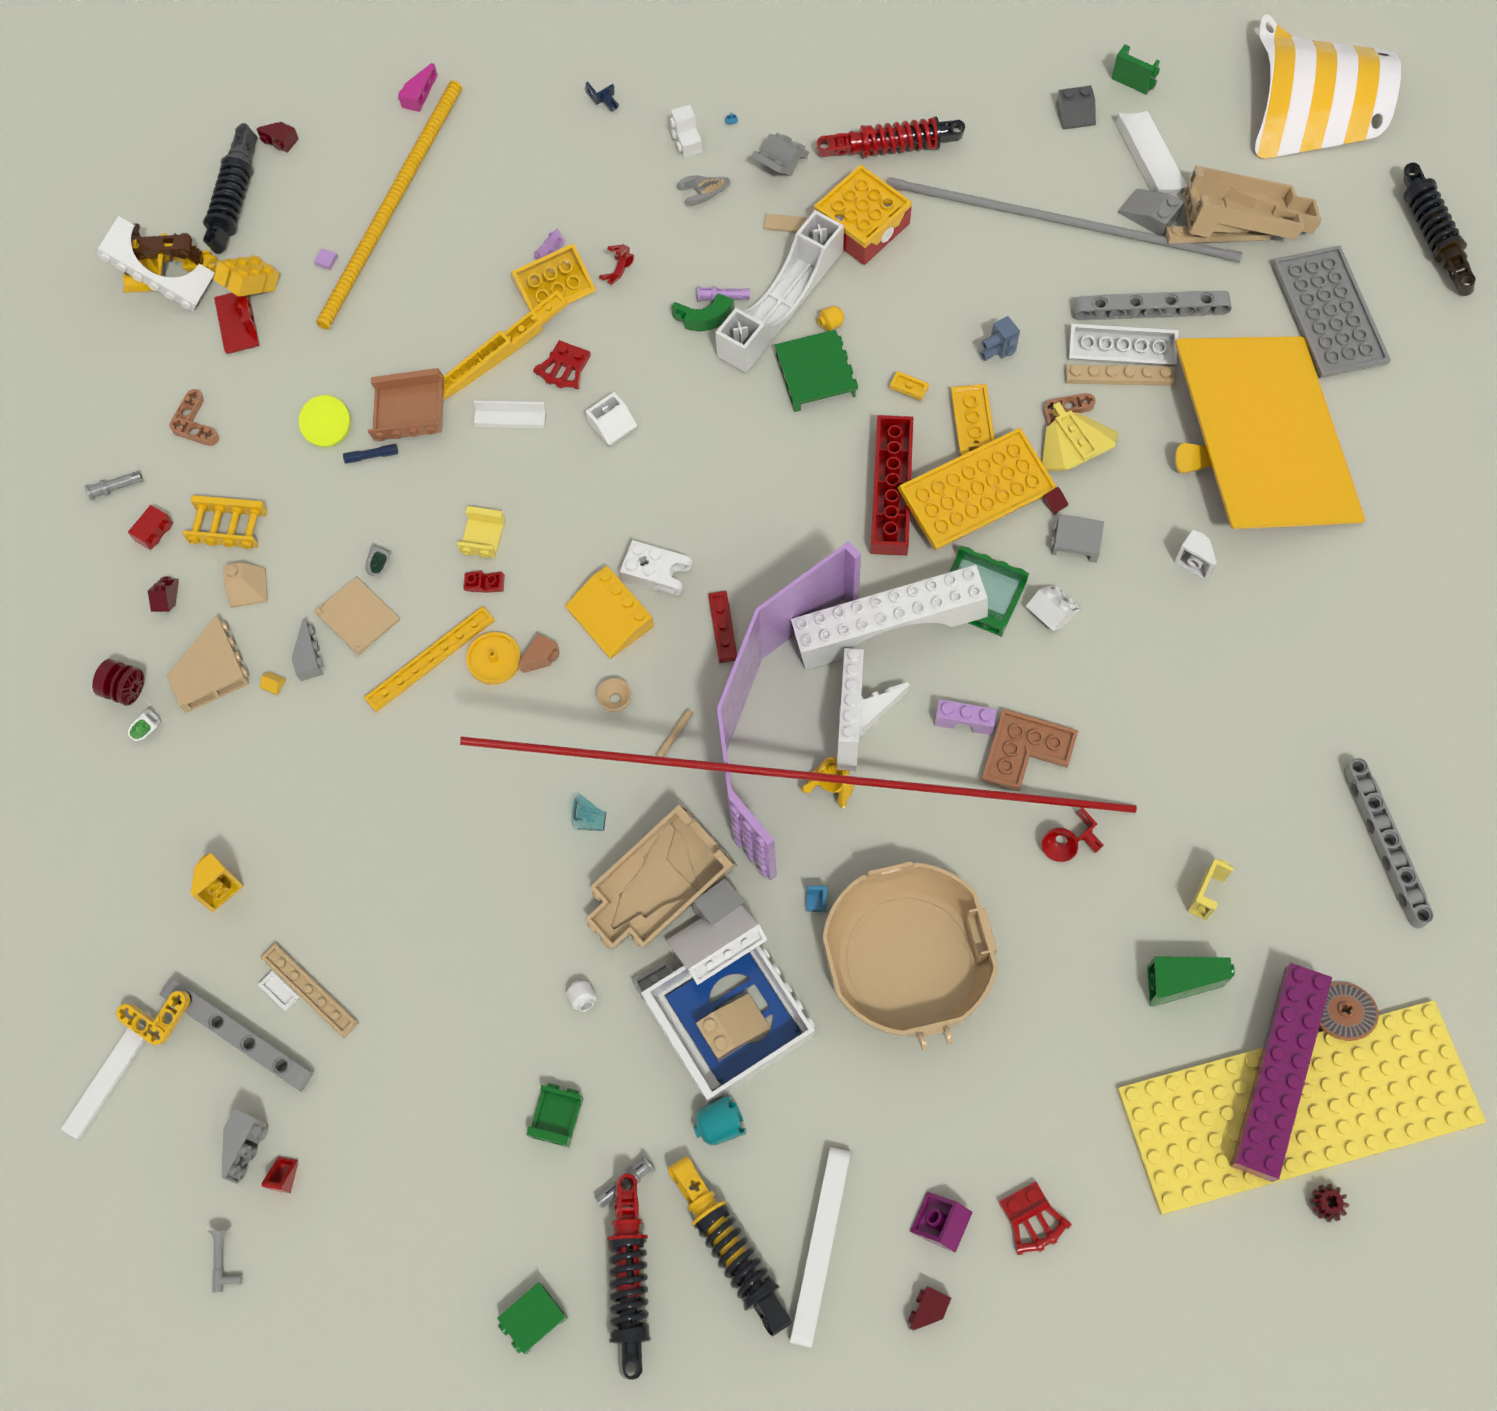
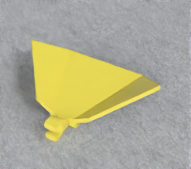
M1060 402L1053 405L1052 413L1056 418L1055 421L1046 427L1042 463L1047 471L1070 470L1115 448L1119 432L1082 414L1073 413L1072 411L1066 412Z

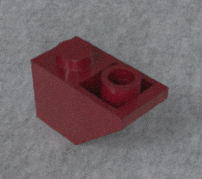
M283 122L260 126L256 129L259 139L264 144H270L277 150H283L287 153L299 139L295 128Z
M170 576L161 577L148 590L151 612H169L176 605L179 579H172Z
M928 1286L925 1288V1291L920 1289L916 1302L919 1303L916 1311H911L907 1323L911 1324L909 1330L915 1331L942 1320L951 1297Z

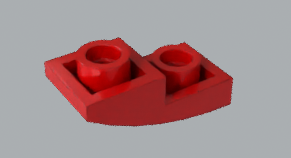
M483 571L467 572L464 576L463 589L469 592H504L505 575L502 572L484 574Z

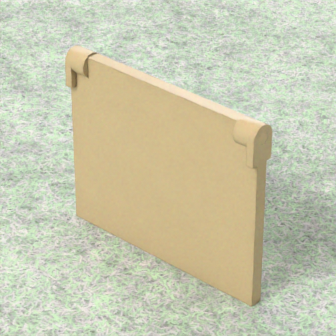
M355 577L314 611L357 655L363 653L368 646L400 621V618L358 577Z

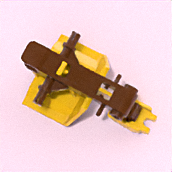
M137 223L133 224L135 227L131 235L132 250L138 261L149 271L161 276L163 264L168 260L170 262H173V260L181 261L182 268L188 272H192L198 264L213 272L216 270V266L213 263H217L218 258L215 255H211L209 250L199 251L197 246H192V238L189 234L181 233L177 235L174 233L173 235H167V233H162V236L141 237L139 233L140 225ZM124 272V293L154 291L142 281H136L130 274Z

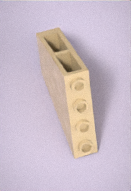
M218 616L212 619L167 674L177 702L185 713L249 685L247 680L249 674L245 666L242 667L240 664L243 661L238 651L235 652L234 650L236 643L232 636H228L229 627Z

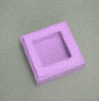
M321 248L314 263L316 266L331 270L338 255L335 252Z

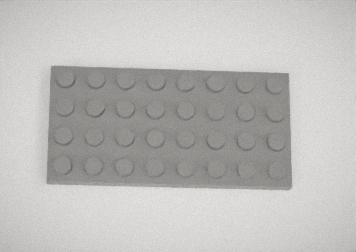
M1341 245L1274 259L1272 264L1320 378L1389 364L1391 359Z

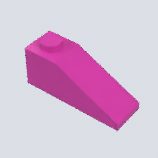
M434 63L429 64L404 84L402 90L399 91L398 99L402 108L421 111L438 76Z

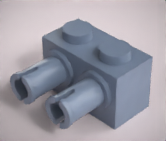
M1009 316L993 323L991 336L982 340L981 344L984 349L980 351V356L984 361L996 354L1003 359L1016 352L1020 330Z

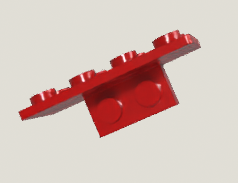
M228 293L214 297L225 353L229 354L259 346L250 296L238 297L234 293Z

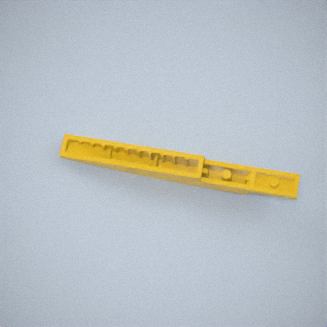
M556 290L504 333L500 330L444 375L443 401L498 365L543 331L542 326L568 305L567 301Z

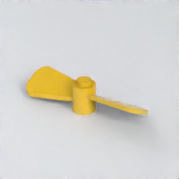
M1182 443L1177 448L1175 464L1180 473L1185 474L1212 467L1206 446Z

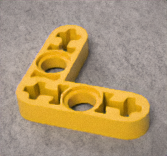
M185 991L171 993L156 1019H153L134 1004L120 1005L117 1008L116 1016L121 1023L150 1044H164L189 1006L190 996ZM177 997H181V998H180V1001L182 1002L181 1004H178V999H177ZM129 1009L128 1014L131 1015L130 1017H126L127 1013L125 1010ZM167 1012L172 1014V1021L169 1024L165 1021V1014ZM142 1018L146 1021L144 1030L139 1028V1021ZM153 1032H159L160 1039H156L157 1035Z

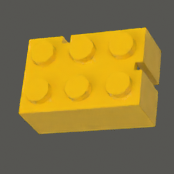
M251 255V257L228 258L218 261L213 280L223 287H227L229 291L239 297L262 293V291H275L280 272L275 270L272 265L263 262L260 257Z

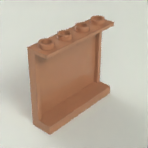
M439 368L371 377L375 396L373 429L368 430V433L374 441L400 439L410 436L417 437L418 435L425 434L433 435L442 432L444 376Z

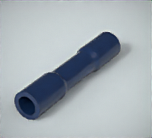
M391 444L369 450L343 453V459L345 464L375 457L397 455L399 452L397 444Z

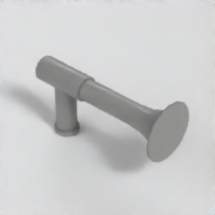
M230 1229L207 1231L211 1233L214 1240L212 1292H222L223 1285L242 1284L243 1282L242 1274L223 1276V1239Z

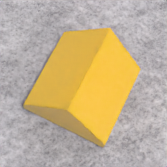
M268 672L261 676L260 688L278 695L287 679Z

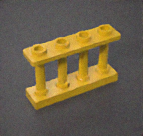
M192 495L190 502L197 510L192 531L183 530L182 533L189 543H204L210 546L224 545L230 548L233 546L244 549L258 548V543L252 535L257 517L267 515V508L262 501ZM204 512H214L209 533L199 532ZM232 513L227 534L217 533L222 514ZM242 514L250 515L245 536L235 535L239 515Z

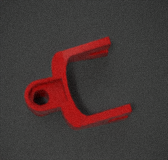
M624 244L608 246L607 248L611 252L616 251L615 255L618 256H615V259L619 261L613 273L600 275L599 278L602 280L608 279V283L611 285L622 277L625 268L631 266L634 260V255L630 253V247Z

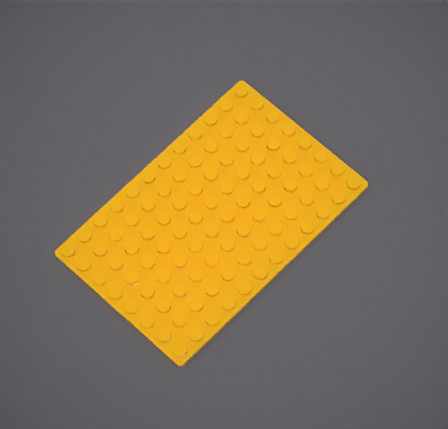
M1304 337L1178 338L1175 341L1232 529L1357 524L1365 521V516Z

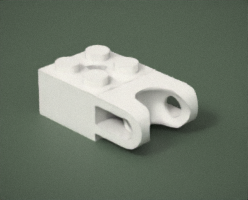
M632 540L621 567L620 576L622 582L656 592L658 590L679 596L683 590L682 583L671 576L677 571L688 572L692 567L693 561L688 556Z

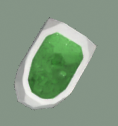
M146 709L130 724L128 737L134 741L145 739L161 723L159 717L152 710Z

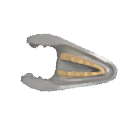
M687 176L679 181L678 188L679 190L694 189L698 192V195L688 197L685 201L688 206H693L706 202L730 185V179L728 177Z

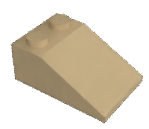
M749 994L712 1012L696 1023L697 1029L718 1062L771 1029Z

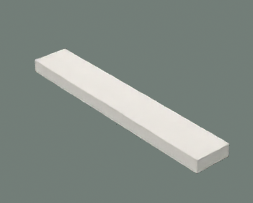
M139 1023V1028L144 1030L146 1026ZM127 1028L60 1130L77 1140L82 1138L146 1041L130 1028Z

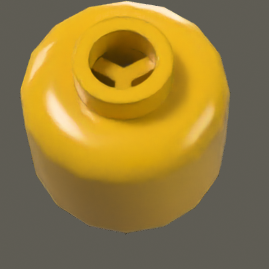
M833 305L820 310L817 322L824 330L831 331L842 326L845 318L841 308Z

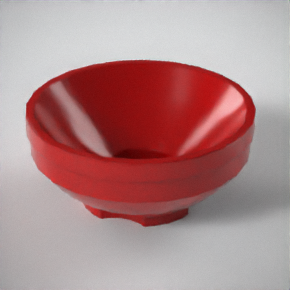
M1053 828L1042 839V850L1053 861H1069L1078 852L1077 837L1068 829ZM1062 835L1067 838V842L1059 843L1056 837Z

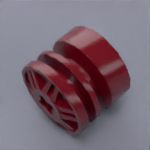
M108 658L99 665L95 672L92 683L93 692L99 697L129 706L137 700L142 691L144 673L140 668L125 665L123 662Z

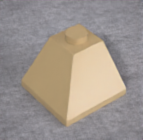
M242 562L223 565V581L231 608L268 602L265 568Z

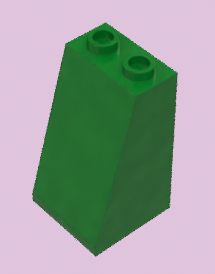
M1154 956L1147 965L1149 1005L1154 1007L1223 988L1235 974L1234 964H1231V957Z

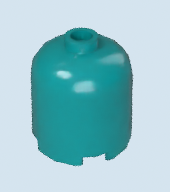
M732 1094L701 1107L696 1113V1125L693 1126L697 1138L702 1137L703 1141L708 1145H718L747 1134L746 1128H741L740 1122L744 1120L736 1101L731 1102L733 1099Z

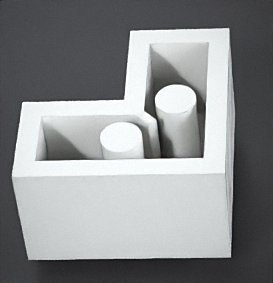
M687 105L671 110L672 118H669L673 128L671 129L673 140H677L678 152H682L684 158L702 153V140L696 129V119L691 106Z

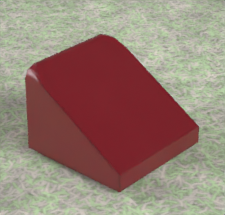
M1059 487L1047 493L1043 498V503L1054 515L1069 505Z

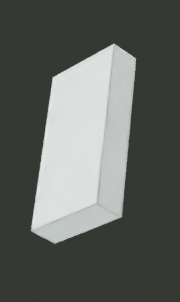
M273 970L258 984L286 1013L301 999Z

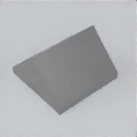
M724 878L693 901V911L698 917L713 926L742 905L744 901L727 879Z

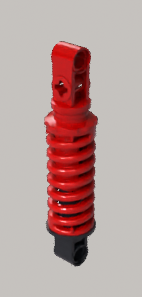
M934 116L928 119V123L925 119H920L919 123L917 120H912L910 124L908 121H903L901 125L899 122H894L892 126L890 123H885L883 127L881 124H876L875 128L871 125H860L858 132H853L852 130L849 133L819 137L816 152L821 157L862 153L863 158H867L872 155V151H874L875 156H878V150H882L883 154L886 155L888 153L887 149H891V152L895 154L896 148H900V152L904 153L905 147L908 144L909 151L912 152L914 151V143H917L918 150L921 151L923 150V142L927 143L928 150L940 149V143L959 141L962 139L965 124L962 120L939 122L938 117ZM957 128L960 132H955L953 129ZM825 144V145H827L828 147H827V148H821L820 145Z

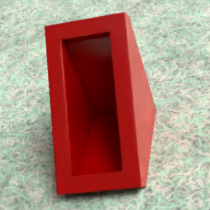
M277 1157L262 1181L261 1186L273 1191L291 1193L298 1160Z

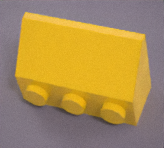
M212 853L203 856L194 867L190 894L213 913L244 885L229 868Z

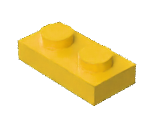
M897 371L889 388L922 401L929 389V383Z

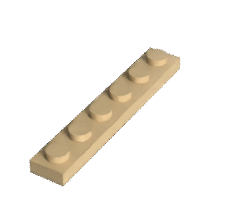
M1189 226L1166 227L1165 230L1169 244L1270 240L1272 236L1271 234L1256 231L1240 233L1212 232L1210 238L1190 234Z
M1066 365V383L1173 386L1175 383L1174 367Z

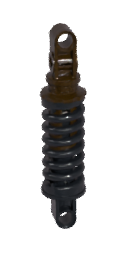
M1415 162L1408 163L1404 167L1403 181L1407 190L1404 192L1403 198L1408 202V206L1415 216L1423 237L1426 238V243L1433 253V259L1438 263L1442 262L1443 269L1448 270V274L1454 282L1458 293L1468 296L1474 291L1476 278L1467 261L1468 256L1464 251L1467 243L1459 235V229L1455 227L1456 223L1452 220V215L1448 213V207L1445 206L1441 193L1437 191L1436 181L1432 178H1425L1419 164Z

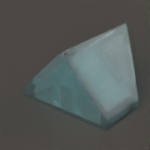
M578 793L573 801L571 823L574 829L604 831L606 812L597 808L583 795Z

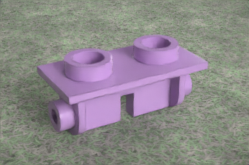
M558 229L549 233V236L543 242L544 245H541L534 252L536 260L559 250L565 243Z

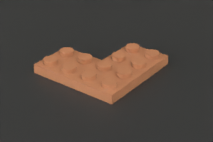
M1003 709L981 780L1019 792L1029 757L1068 768L1078 730Z

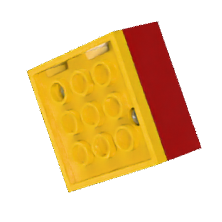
M860 164L816 203L814 210L844 225L843 250L865 265L910 224L912 201Z

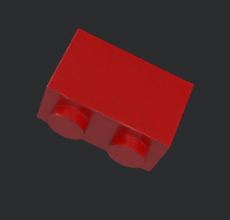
M150 505L130 528L128 534L135 542L152 550L159 543L162 536L170 530L173 522L166 513Z

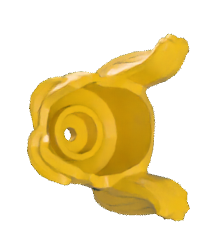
M828 757L813 772L849 776L850 770H837V758ZM808 780L802 786L801 791L803 793H810L819 785L826 791L839 793L837 803L844 809L847 806V800L853 792L854 785Z

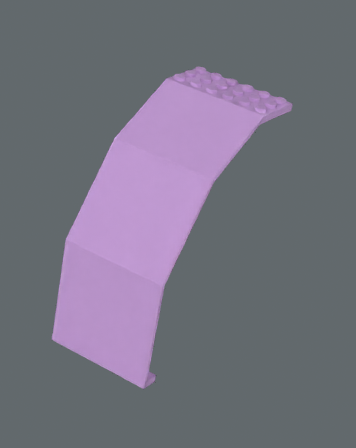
M849 541L755 609L717 706L724 763L728 764L727 749L762 659L795 635L791 619L833 607L842 600L847 603L859 599L861 554ZM725 772L729 798L728 808L732 823V835L734 836L733 841L739 848H744L746 851L745 855L751 863L755 862L758 865L757 870L764 878L767 876L771 881L777 876L774 839L732 790L730 773Z

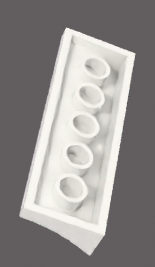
M1149 112L1118 113L1116 126L1150 191L1169 193L1171 195L1184 192L1187 184Z
M1071 324L1069 329L1068 360L1175 367L1177 365L1175 341L1178 339L1179 330Z

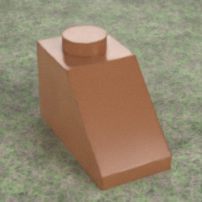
M537 634L518 663L521 672L526 673L550 666L559 657L560 650L558 644Z

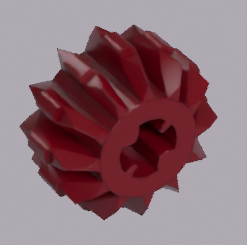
M1327 1184L1326 1187L1320 1185L1318 1190L1312 1191L1315 1198H1311L1310 1203L1316 1204V1206L1311 1211H1319L1318 1218L1322 1219L1325 1216L1326 1222H1331L1332 1219L1339 1221L1341 1220L1340 1215L1345 1216L1347 1214L1344 1208L1349 1207V1203L1343 1202L1347 1195H1340L1341 1188L1337 1187L1334 1189L1332 1184ZM1327 1199H1330V1200H1331V1202H1330V1204L1332 1205L1331 1207H1328V1206H1327L1328 1203H1329V1202L1327 1201Z

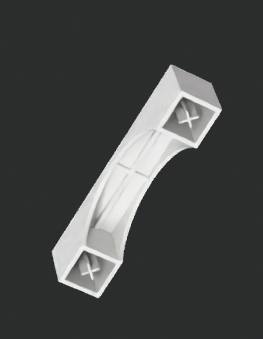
M814 210L795 234L789 255L767 292L751 307L745 310L735 308L715 332L717 357L745 373L748 372L842 254L844 225Z
M973 565L791 619L805 670L842 660L845 648L853 649L865 640L895 628L921 623H939L955 627L988 617V598L977 566Z

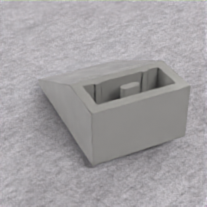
M236 1109L232 1111L223 1130L222 1178L238 1184L246 1175L248 1163L256 1156L257 1146L265 1138L268 1124Z

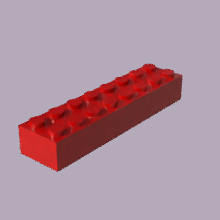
M877 415L870 554L908 555L910 509L897 488L899 485L911 480L914 421L912 416Z

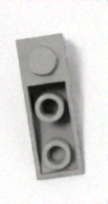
M306 619L302 620L292 655L295 673L300 681L323 675L321 668L324 667L321 656L318 657L317 651H320L317 640L314 641L313 635H316L315 629L312 624L309 625Z

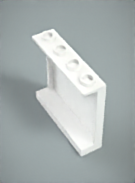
M740 905L713 926L700 918L667 939L666 942L673 955L678 957L698 985L767 941V938L759 923Z

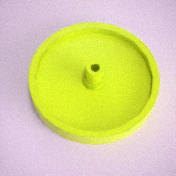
M321 395L312 398L303 406L299 415V428L302 435L310 443L319 447H332L341 443L347 437L351 428V415L346 405L339 399L329 395Z

